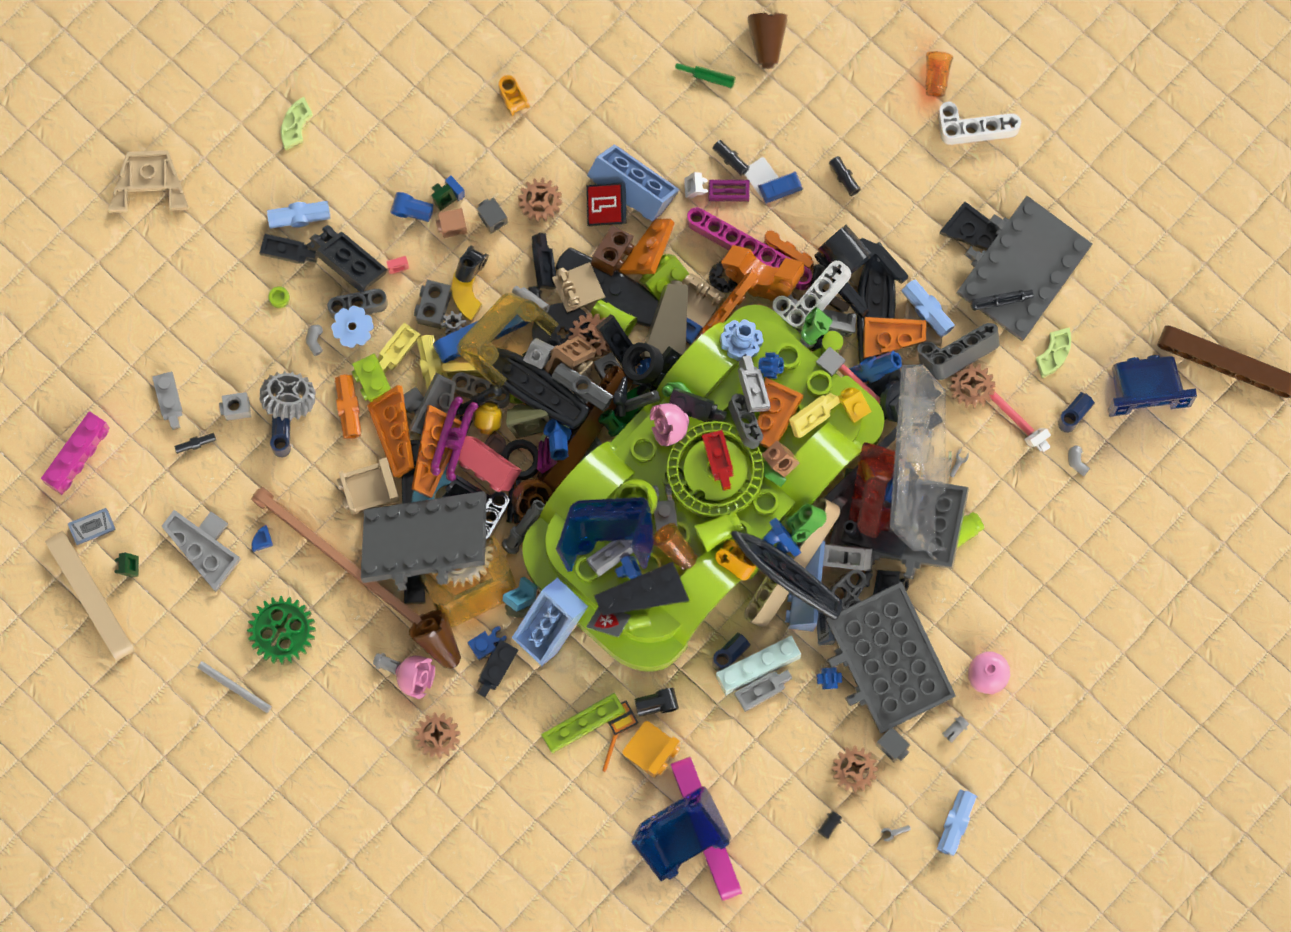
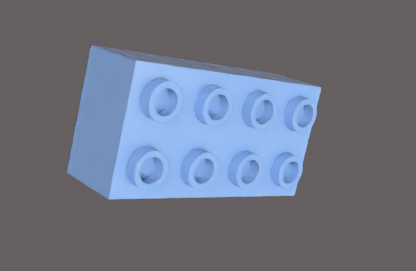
M556 578L542 589L515 631L512 639L543 666L558 653L588 606L562 581Z

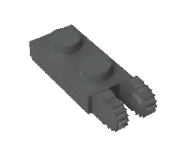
M665 484L667 501H659V488L652 486L658 497L657 507L654 511L658 545L680 543L675 503L672 500L669 484Z

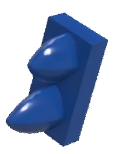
M777 518L771 520L769 523L773 529L764 536L763 540L772 545L776 544L775 547L785 554L791 552L794 557L801 554L802 552L797 543L792 540L790 533Z

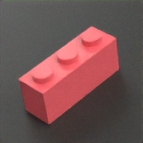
M465 437L458 459L460 461L459 464L465 469L473 470L475 472L474 475L480 480H487L490 483L489 486L495 491H510L522 470L478 438Z

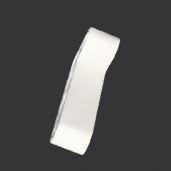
M952 102L943 103L938 114L941 138L948 145L1012 138L1018 134L1021 126V119L1016 114L959 120L958 108ZM950 111L953 115L947 117L943 112ZM993 125L996 130L990 131L986 126ZM971 127L974 128L976 132L969 133L966 131V129ZM953 130L956 134L950 136L946 131Z
M833 261L796 304L785 296L775 298L773 301L774 311L791 326L802 331L805 318L809 312L815 307L823 311L850 279L851 270L841 261ZM839 269L842 271L840 275L837 273ZM825 284H829V289L826 292H823V286ZM816 299L815 306L809 308V303ZM784 303H788L787 309L781 311V306ZM802 315V321L796 324V318Z

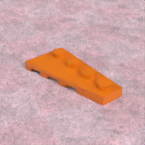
M396 385L369 403L367 407L393 476L400 478L414 469L403 388L400 385Z

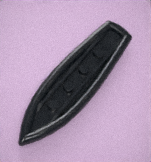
M871 257L864 264L858 286V294L866 302V307L869 310L865 317L895 319V280L889 276L874 257ZM857 315V340L860 364L865 360L863 359L865 317L861 318Z
M569 247L559 257L556 269L564 268L569 271L589 262L591 263L592 257ZM592 266L605 295V298L601 300L610 303L627 314L637 317V324L650 327L659 300L644 286L616 270L614 275L610 276Z
M477 347L480 359L488 373L511 395L534 409L546 411L550 418L571 429H576L584 422L589 413V407L568 388L552 379V375L547 371L523 361L524 357L515 352L496 347Z
M739 531L731 532V536L738 547L767 577L833 620L838 619L842 611V600L804 567L783 551L759 537Z

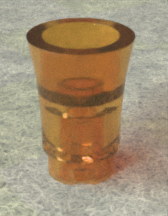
M939 51L926 53V95L932 97L945 96L950 68L954 59L952 54Z
M675 523L666 524L655 533L652 543L663 551L680 569L691 568L696 563L697 555L682 536Z

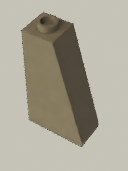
M670 281V284L663 287L645 343L658 348L661 354L664 353L668 346L682 355L686 350L688 285H682V281ZM649 352L641 353V359L651 358Z

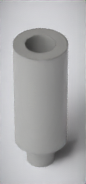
M515 286L512 293L516 295L515 299L540 317H544L547 314L550 305L525 287L519 288Z

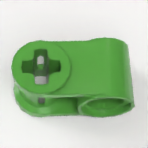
M818 307L812 309L806 316L801 331L803 340L809 345H814L821 335H826L833 322Z
M803 505L786 520V525L792 532V540L797 543L807 540L811 534L825 524L827 514L824 510L813 505Z

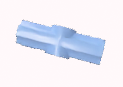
M328 201L310 204L295 202L285 208L267 210L270 229L285 226L304 227L309 222L331 219Z
M916 279L909 282L902 289L901 292L915 307L917 315L922 320H926L941 338L955 327V324L942 311L938 300L932 295L929 296Z
M959 790L954 806L950 810L943 828L945 829L937 850L954 856L961 836L964 835L968 826L969 815L976 800V795L966 790Z

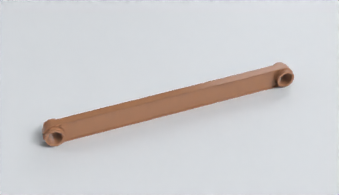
M261 486L253 494L251 500L261 509L268 508L412 624L414 622L418 624L422 621L420 617L424 614L420 616L376 581L363 583L360 568L273 500L274 496L267 489Z

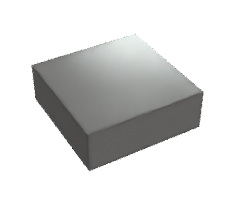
M829 347L816 361V365L832 377L846 360Z
M210 512L199 528L217 540L228 526V523L213 512Z

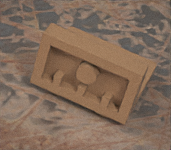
M579 336L571 340L568 339L565 343L559 346L556 345L552 349L550 361L545 365L544 370L553 375L554 370L561 362L573 368L594 357L597 349Z

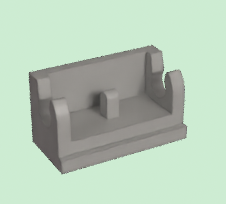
M826 309L822 311L833 320L829 331H836L845 337L855 333L856 314H845Z

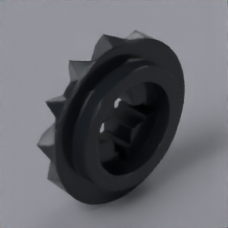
M722 261L713 265L709 272V281L717 290L722 293H729L738 284L731 278H729L728 284L724 278H719L722 276L724 269Z

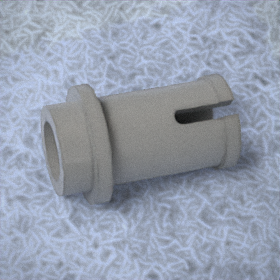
M377 653L373 660V665L377 669L382 668L396 675L397 667L401 664V662L386 657L385 653Z
M962 716L955 717V721L942 733L944 737H948L947 740L951 743L964 729H968L969 723Z

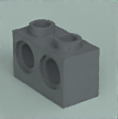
M427 280L425 286L422 285L419 295L422 299L420 305L417 304L414 311L418 324L442 329L443 315H446L452 294L451 285ZM431 292H440L437 298L430 297ZM428 310H433L435 312V314L432 317H426L424 315V313Z

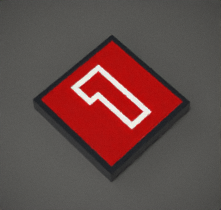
M626 183L586 185L587 226L627 224Z

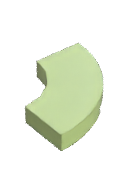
M304 97L291 105L281 125V139L285 150L304 142L302 137L303 126L313 116Z
M1070 328L1054 331L1049 334L1050 344L1044 354L1036 357L1041 378L1051 375L1065 362L1071 347Z

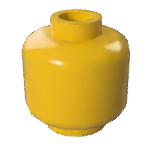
M489 402L478 406L475 412L474 426L480 429V433L492 434L493 431H497L501 426V409L498 408L497 404Z

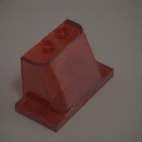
M867 442L863 443L848 520L857 522L861 533L876 538L882 530L889 531L894 510L883 507L887 483L894 475H899V472L901 473L904 453Z

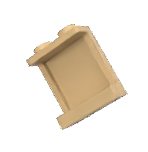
M387 457L380 459L379 463L347 473L339 472L340 478L337 479L340 491L344 490L346 495L345 498H342L345 509H350L352 515L364 512L365 509L378 508L400 501Z

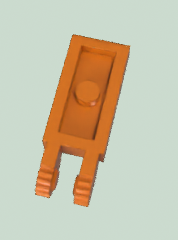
M770 230L766 232L765 244L793 260L802 261L804 266L812 271L814 261H812L813 258L805 252L800 253L792 243L782 241L778 233Z

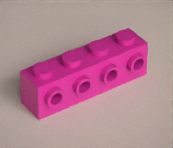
M89 411L41 477L44 484L61 495L67 491L73 482L72 480L84 468L85 462L95 453L100 441L107 436L110 429L108 424Z

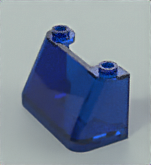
M702 786L644 820L637 827L631 843L658 879L663 881L667 878L669 880L674 878L679 873L678 869L682 863L711 846L714 849L719 848L720 850L730 844L731 834L710 792L705 786Z

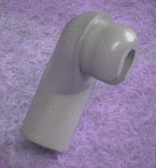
M320 325L310 326L306 336V343L314 356L323 352L317 342L318 336L323 333Z
M1075 445L1068 451V462L1070 467L1082 476H1085L1090 468L1081 462L1082 448Z

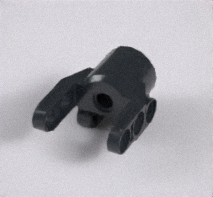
M847 224L832 235L817 249L818 252L814 254L815 259L825 269L833 261H841L849 267L851 275L871 257H874L893 280L902 284L908 279L904 269L883 246L864 238L859 239ZM839 269L837 273L840 275L842 271ZM847 282L838 293L850 304L853 311L863 318L869 313L866 302Z

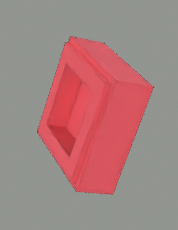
M406 256L386 261L390 274L409 268Z

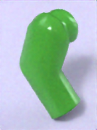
M669 382L662 388V393L666 397L671 396L674 388L691 393L681 382Z
M767 461L764 462V477L782 487L787 478L772 469Z

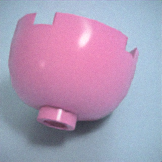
M666 403L653 406L651 409L650 421L654 420L655 427L651 428L660 445H673L685 437L689 418L680 407L675 404Z
M984 652L977 655L971 661L968 669V679L971 686L978 692L985 694L1000 692L1007 685L1010 678V667L1007 660L995 652Z
M414 655L406 658L397 667V684L404 694L418 699L426 695L423 692L426 687L431 688L435 677V666L431 665L432 659Z

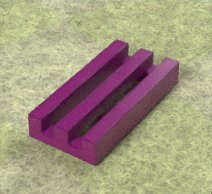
M709 180V201L749 202L750 180ZM713 186H745V189L713 188ZM713 194H745V195H713Z
M545 437L544 442L541 440L538 446L537 470L542 474L557 464V461L550 458L549 437Z

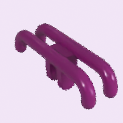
M459 396L453 399L448 409L431 463V473L435 476L439 475L441 472L439 466L445 447L453 449L446 470V478L449 481L456 479L454 474L472 415L478 408L476 402L469 404L464 413L460 428H451L457 409L463 402V399Z

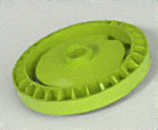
M718 421L705 422L688 429L685 437L681 441L679 440L674 443L667 461V477L672 493L686 509L703 517L718 518L732 512L738 513L751 504L762 485L764 462L759 447L751 449L742 443L735 425ZM723 430L725 437L739 443L748 453L752 463L753 474L750 477L747 475V462L744 454L734 443L726 440L734 477L729 478L731 489L723 491L720 480L715 481L712 476L704 443L700 441L691 448L685 458L684 481L681 482L678 473L680 458L687 447L694 441L702 438L703 434ZM745 481L749 483L747 488L742 487ZM687 485L692 490L689 493L684 488ZM702 491L705 493V499L719 501L730 498L737 492L742 493L736 499L723 504H709L693 497Z

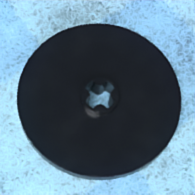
M563 303L552 304L544 317H536L532 328V339L537 338L544 341L552 336L561 338V335H557V333L560 332L561 328H564L565 332H569L564 339L561 338L563 343H565L569 339L568 337L573 335V332L569 331V329L576 327L573 321L577 320L580 322L579 316L583 315L586 318L587 314L581 308L567 313ZM590 322L585 323L581 328H588ZM592 332L585 333L590 336V340L593 339L594 335H592ZM551 340L548 343L554 347L558 345V343L554 340Z

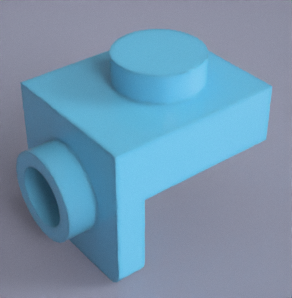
M526 577L520 578L519 587L503 594L502 601L517 612L535 602L537 586Z

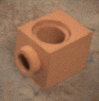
M462 208L438 213L439 220H436L438 232L443 233V238L467 233Z
M779 441L772 444L762 454L771 468L783 477H786L800 464L792 452Z

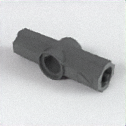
M562 362L554 370L552 379L574 392L578 398L585 399L603 412L611 404L614 396L591 382L588 377L580 375ZM582 383L588 385V388L584 391L577 389Z

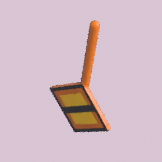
M627 700L621 703L625 713L608 722L614 734L602 769L603 772L607 770L618 734L639 724Z

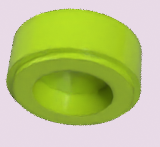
M274 287L269 292L268 297L272 306L283 308L289 303L290 296L284 287Z

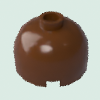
M538 479L525 480L517 485L513 492V508L523 518L534 500H539L546 505L553 494L552 490L546 483Z

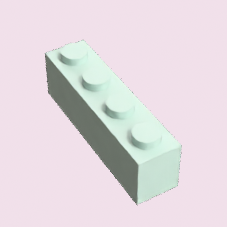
M791 635L717 672L716 678L726 696L766 674L772 673L800 659L801 652Z

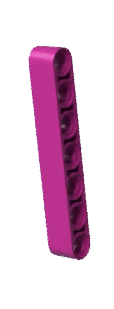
M694 207L687 214V225L691 230L727 250H730L732 245L744 248L746 246H753L755 250L752 253L759 261L776 268L780 267L785 258H789L701 208ZM699 216L702 220L700 222H693L691 218ZM711 226H717L719 230L717 232H711L709 228ZM728 236H735L737 240L729 242L726 238ZM768 255L772 257V260L765 262L762 260V257ZM805 266L803 275L808 280L805 282L799 281L795 287L798 290H806L811 285L812 273Z
M691 757L671 763L674 777L721 900L724 901L742 894L740 884Z

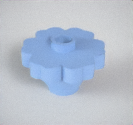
M351 306L349 310L342 308L335 314L336 322L332 324L331 328L333 336L336 339H340L341 345L354 348L356 344L363 346L366 341L371 339L369 332L374 329L371 316L365 315L363 308ZM355 323L356 329L350 330L349 324Z
M744 319L740 323L732 320L725 325L724 331L720 336L721 348L728 350V357L740 361L743 356H751L752 359L758 355L759 349L763 344L762 332L755 330L756 325Z

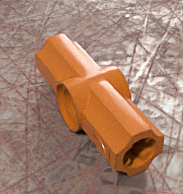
M347 374L335 377L338 396L336 402L338 415L341 417L344 439H354L361 436V426L358 416L360 414L359 403L355 395L353 376Z

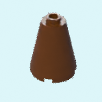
M755 13L748 16L747 21L758 65H762L763 69H773L774 65H777L779 62L788 20L786 14L774 13V15H769L768 13Z
M441 610L430 611L420 617L422 621L418 624L414 622L409 629L411 639L442 667L455 668L460 662L461 654L448 616L445 612L442 613Z

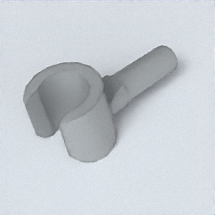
M962 448L957 451V460L949 474L953 478L961 464L965 463L969 457V452L965 458L959 456Z
M910 825L893 830L884 828L881 833L890 831L891 836L883 840L891 841L894 836L910 831L911 828Z

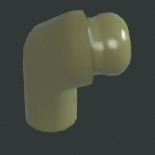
M506 604V614L509 617L524 618L533 604L517 612Z

